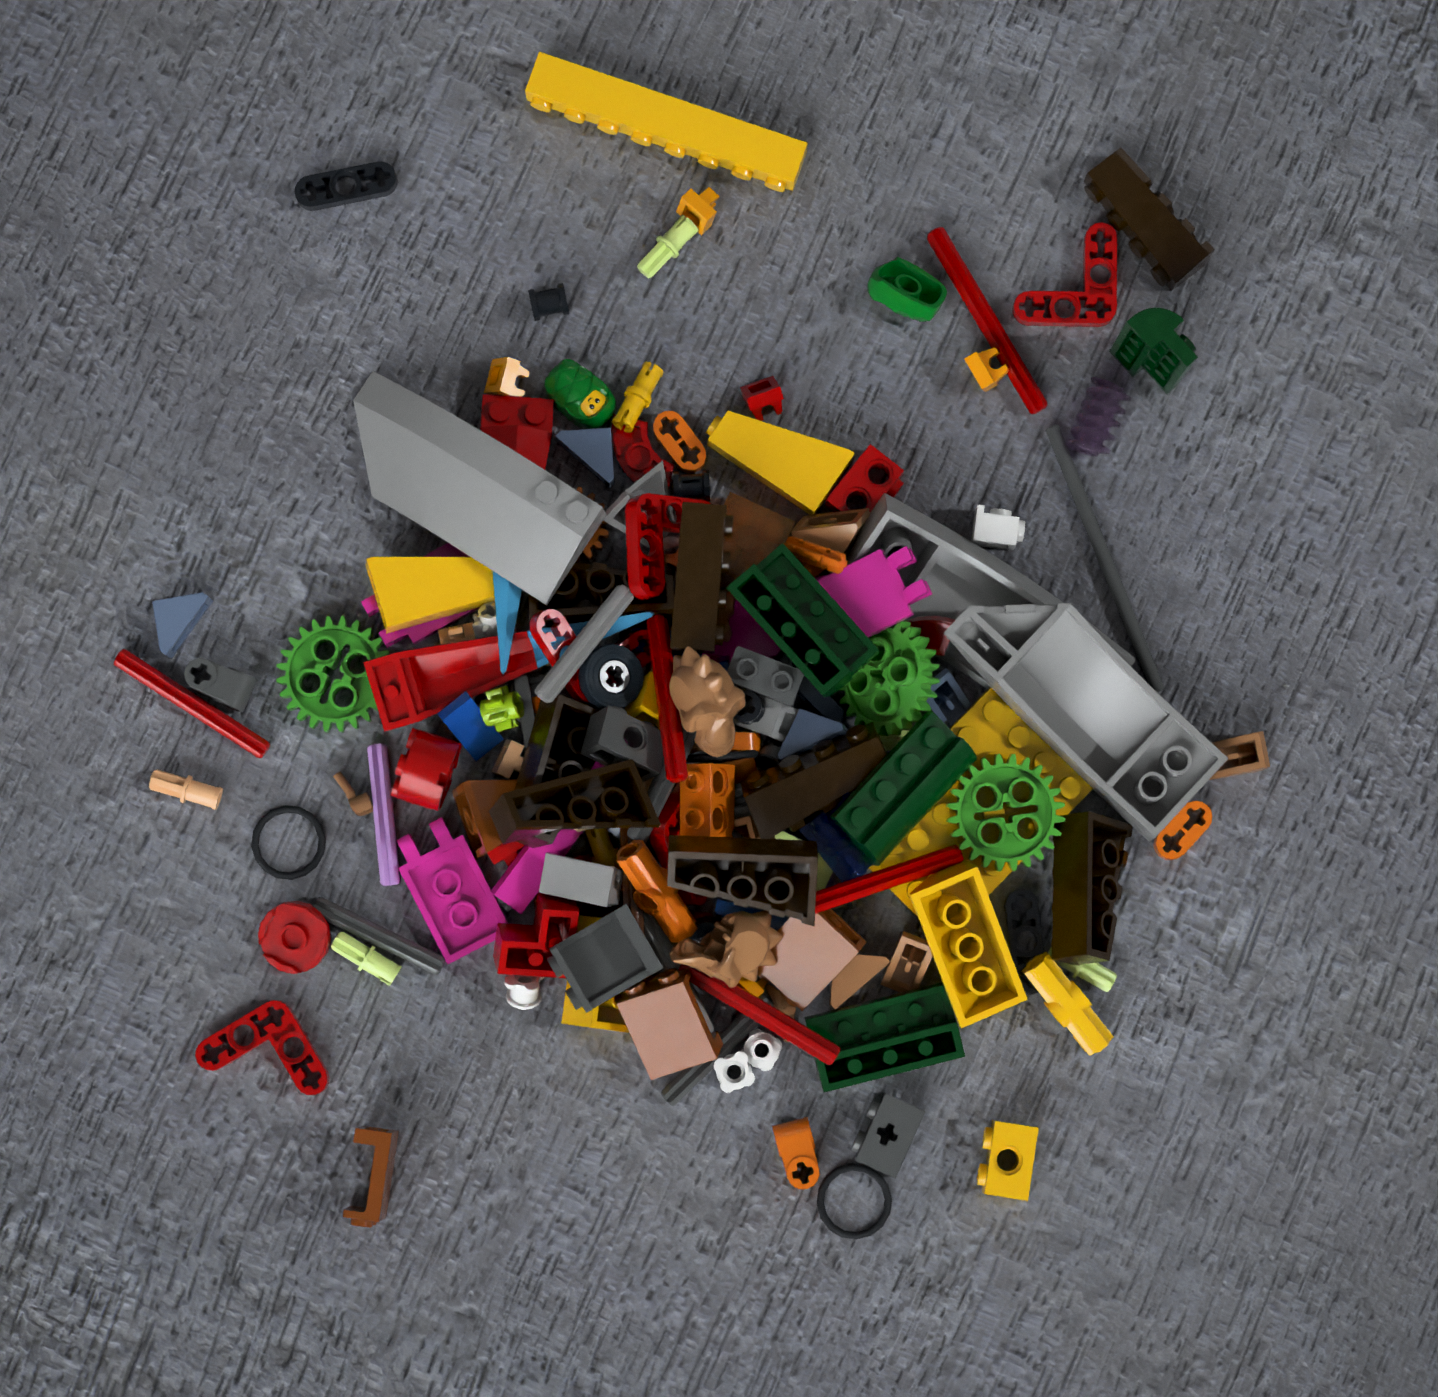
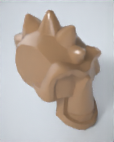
M687 646L682 656L675 655L673 658V674L669 684L670 694L676 708L680 712L683 728L690 733L697 731L694 741L703 752L713 757H720L728 754L734 746L735 726L733 717L739 710L745 707V693L734 686L730 675L721 664L710 659L706 654L700 657L695 650Z
M765 910L756 913L738 911L727 914L720 922L716 921L714 930L705 935L700 943L690 938L684 939L671 949L669 955L672 962L695 968L710 978L715 977L726 982L728 987L733 988L739 983L741 977L755 982L758 975V966H774L777 961L770 949L782 940L783 935L770 927L772 915L769 914V911Z

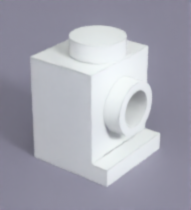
M977 505L974 513L971 542L981 547L1012 551L1016 547L1017 541L1023 542L1025 521L1019 520L1020 517L1011 516L1012 511L993 508L990 509V513H984L985 505Z

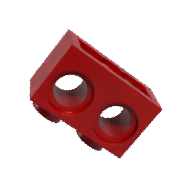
M870 444L828 496L825 506L833 512L848 511L846 500L851 496H860L864 499L866 508H869L871 513L884 493L894 498L904 485V482L900 480L904 470ZM874 468L883 469L888 475V480L883 484H874L870 481L868 473Z

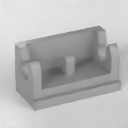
M546 853L539 893L603 907L616 906L620 904L619 897L623 870L611 865L608 866L554 853Z

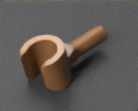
M341 772L333 776L345 792L350 807L356 815L364 816L373 812V804L367 792L356 796L354 789Z

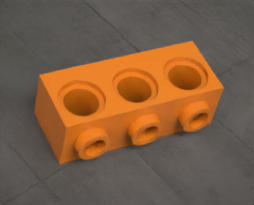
M714 763L687 764V780L680 782V835L733 838L735 765Z

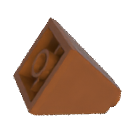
M518 779L468 780L462 782L451 791L475 859L484 856L502 844L489 810L503 793L515 790Z

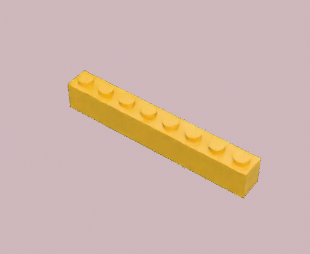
M540 51L525 89L527 101H530V105L537 110L550 112L553 109L562 112L564 117L572 122L583 124L585 120L597 124V128L607 134L617 135L618 132L627 134L637 144L650 146L653 143L665 147L664 151L672 156L683 158L684 155L697 158V162L702 166L711 169H717L720 166L732 170L731 174L743 180L750 181L752 177L765 182L764 185L779 192H784L785 189L794 190L807 153V142Z

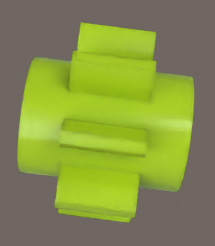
M507 685L486 691L487 699L480 702V713L484 723L488 727L495 725L496 732L518 727L517 719L524 716V704L517 691L509 693Z

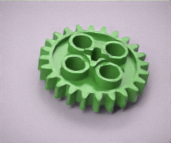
M326 616L325 626L321 627L314 619L312 620L313 631L308 632L303 627H299L302 638L300 640L293 637L288 638L289 642L294 646L292 651L283 649L280 651L288 658L287 663H279L276 666L278 669L286 672L285 676L276 679L278 684L287 685V688L280 693V697H292L293 700L286 708L289 711L300 708L297 719L303 721L310 716L309 727L313 729L318 726L320 721L323 722V729L326 733L330 732L333 724L337 725L339 732L344 733L346 722H350L355 729H359L358 718L362 716L366 721L371 722V716L368 711L371 708L376 711L378 709L366 670L361 674H354L350 671V663L357 656H364L369 661L389 655L390 652L378 651L383 644L382 639L377 638L370 641L373 629L369 627L361 633V622L359 620H356L351 627H348L345 616H341L338 625H334L332 618ZM325 642L333 643L335 645L334 655L328 660L319 659L317 656L318 647ZM345 645H349L350 650L339 668L344 676L341 680L335 679L333 681L327 702L321 704V698L331 683V678L327 675L329 669H337L342 650ZM309 675H318L321 682L320 687L313 693H306L303 690L304 679ZM342 689H350L354 695L352 703L347 707H339L336 704V695Z
M901 621L869 637L879 649V653L855 673L849 683L840 689V691H845L846 694L839 701L840 704L850 705L846 712L847 717H856L854 721L855 726L873 722L880 736H899L902 730L910 731L913 727L912 722H918L922 718L920 711H931L930 705L926 702L927 698L937 697V694L931 690V685L940 683V680L932 677V672L940 666L930 661L936 654V650L925 649L929 644L930 638L921 637L922 629L911 627V622Z
M995 754L994 765H990L986 758H981L980 764L982 769L978 770L971 765L968 769L971 777L968 779L961 776L958 779L963 786L962 789H950V793L958 798L957 802L946 804V807L956 811V815L947 818L946 821L948 823H957L958 826L950 835L951 837L962 836L963 841L959 844V849L963 850L970 847L972 850L968 859L971 861L981 855V867L986 868L992 860L995 861L996 871H1002L1005 862H1008L1011 871H1016L1018 860H1021L1023 865L1029 868L1031 867V855L1039 860L1044 859L1043 853L1040 850L1042 846L1054 849V845L1048 839L1050 835L1061 836L1062 834L1054 828V824L1065 821L1064 817L1056 815V810L1064 807L1065 803L1054 802L1053 798L1061 792V789H1049L1048 785L1054 777L1049 775L1041 778L1039 775L1043 769L1042 765H1037L1030 770V758L1025 757L1020 765H1017L1015 754L1009 755L1007 763L1003 762L1000 754ZM1020 781L1026 783L1030 790L1028 799L1022 803L1016 801L1012 795L1014 785ZM984 786L990 788L994 794L993 803L986 808L980 806L976 800L977 791ZM1004 802H1006L1008 808L1037 806L1036 812L1008 816L1007 823H1005V819L1002 817L982 820L974 819L975 813L1003 809ZM1027 817L1034 822L1035 831L1031 837L1025 839L1018 834L1017 825L1020 820ZM991 822L998 827L999 837L994 843L988 844L982 839L981 830L985 824Z

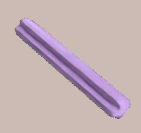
M378 743L369 745L367 752L381 885L394 886L400 884V871L398 869L399 861L392 796H390L391 779L388 749L385 744Z

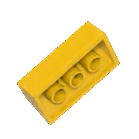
M964 860L959 864L933 873L909 893L960 1028L969 1026L1028 1000L978 866Z

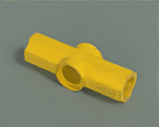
M1047 952L1031 959L1022 972L1044 998L1045 1002L1043 1003L1063 1028L1067 1027L1073 1038L1089 1056L1107 1047L1114 1036L1092 1010L1091 1002L1073 980L1069 981L1063 970Z

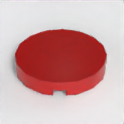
M290 901L281 903L266 914L260 923L258 941L264 952L263 955L269 964L279 971L297 974L308 971L322 962L329 952L331 934L329 924L319 910L308 903Z

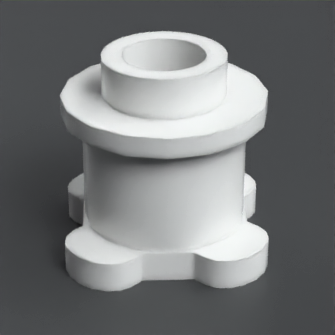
M521 975L505 977L504 985L508 988L506 992L507 1002L512 1007L521 1010H528L538 1006L542 1000L539 982L545 977Z
M754 1029L749 1033V1038L746 1040L744 1049L741 1052L747 1054L748 1063L753 1067L760 1068L762 1071H769L778 1059L782 1049V1042L778 1038L762 1032L760 1029ZM764 1043L767 1045L768 1054L765 1057H758L755 1054L754 1049L757 1044Z
M738 1051L735 1054H728L724 1058H718L714 1062V1070L716 1071L722 1091L731 1093L733 1090L741 1089L744 1086H751L754 1083L755 1076L752 1073L751 1065L748 1063L746 1053ZM731 1065H737L741 1069V1075L736 1079H731L727 1075V1069Z

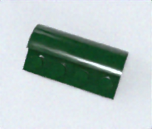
M1164 308L1145 309L1131 317L1124 325L1109 351L1132 377L1144 369L1166 394L1178 386L1198 358L1194 353L1196 347L1191 340L1184 334L1179 336L1176 333L1184 319L1175 312Z
M783 543L759 564H753L726 587L824 698L834 694L853 679L852 676L879 653V649Z
M927 711L830 817L851 838L850 841L873 865L879 866L977 760L976 754L963 738L957 737L933 711Z
M943 982L804 1017L806 1026L840 1047V1053L832 1065H827L814 1057L823 1092L965 1057L958 1024Z

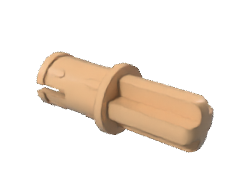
M158 769L153 771L149 781V788L153 791L180 798L181 803H185L187 800L211 807L214 810H217L223 793V788L195 781L193 776L188 775L185 778Z

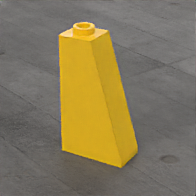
M727 411L723 418L717 415L706 431V434L710 436L707 440L708 447L809 515L817 513L852 462L855 454L847 448L731 411Z
M370 557L366 559L367 573L386 634L475 609L488 602H495L492 570L472 557Z

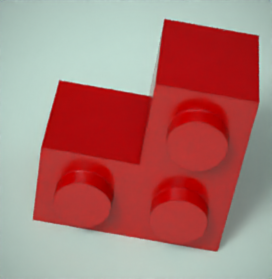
M538 892L533 925L497 923L493 952L497 974L557 978L547 961V958L552 956L549 948L576 933L579 917L576 900Z

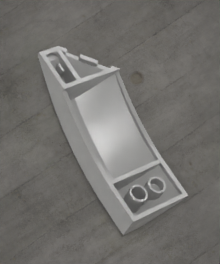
M372 371L353 400L372 497L432 532L547 606L606 517L604 508L476 427L420 395Z
M886 493L882 495L870 513L846 559L848 561L847 565L879 549H883L887 557L905 546L908 549H912L917 562L898 570L905 587L923 579L927 581L933 594L911 604L910 607L914 615L903 621L921 616H941L956 620L968 606L997 607L1022 604L1057 605V603H1063L1034 581L980 546ZM1088 622L1130 666L1133 665L1135 658ZM951 641L944 656L936 655L986 689L990 687Z
M1057 603V605L1022 604L997 607L968 606L944 632V635L1002 700L1093 788L1094 792L1149 842L1156 838L1229 759L1159 695L1073 607L1072 603Z

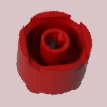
M412 728L406 744L408 751L406 755H400L396 766L395 775L398 776L394 781L390 796L430 810L439 811L451 786V777L454 768L456 769L462 744Z

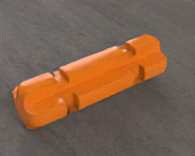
M794 536L788 537L786 542L783 543L801 562L836 574L842 573L844 567L847 566L846 555L839 551L831 550L830 552V549L806 540L803 541V539Z

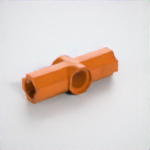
M633 840L631 843L622 846L616 853V861L636 889L633 894L636 905L645 913L654 916L671 942L678 943L691 937L697 930L696 920L677 893L679 889L667 886V869L659 866L643 840Z

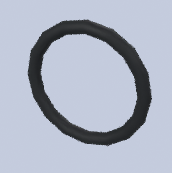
M732 751L720 757H713L709 754L688 755L686 763L755 758L758 756V751Z
M285 805L271 809L260 818L253 830L251 847L255 861L264 872L278 879L293 880L306 876L318 866L325 852L326 837L322 824L313 813L298 806ZM283 813L299 814L308 819L316 829L318 836V849L312 862L303 869L294 872H282L269 866L263 859L259 848L260 833L265 824L274 816Z
M854 1163L839 1166L825 1176L818 1189L817 1208L820 1219L830 1231L842 1238L857 1240L871 1236L884 1226L890 1215L892 1197L888 1183L879 1172L869 1166ZM850 1171L864 1172L873 1177L882 1188L885 1199L883 1212L878 1221L870 1228L858 1232L846 1231L836 1226L828 1217L824 1205L825 1192L831 1181L840 1174Z

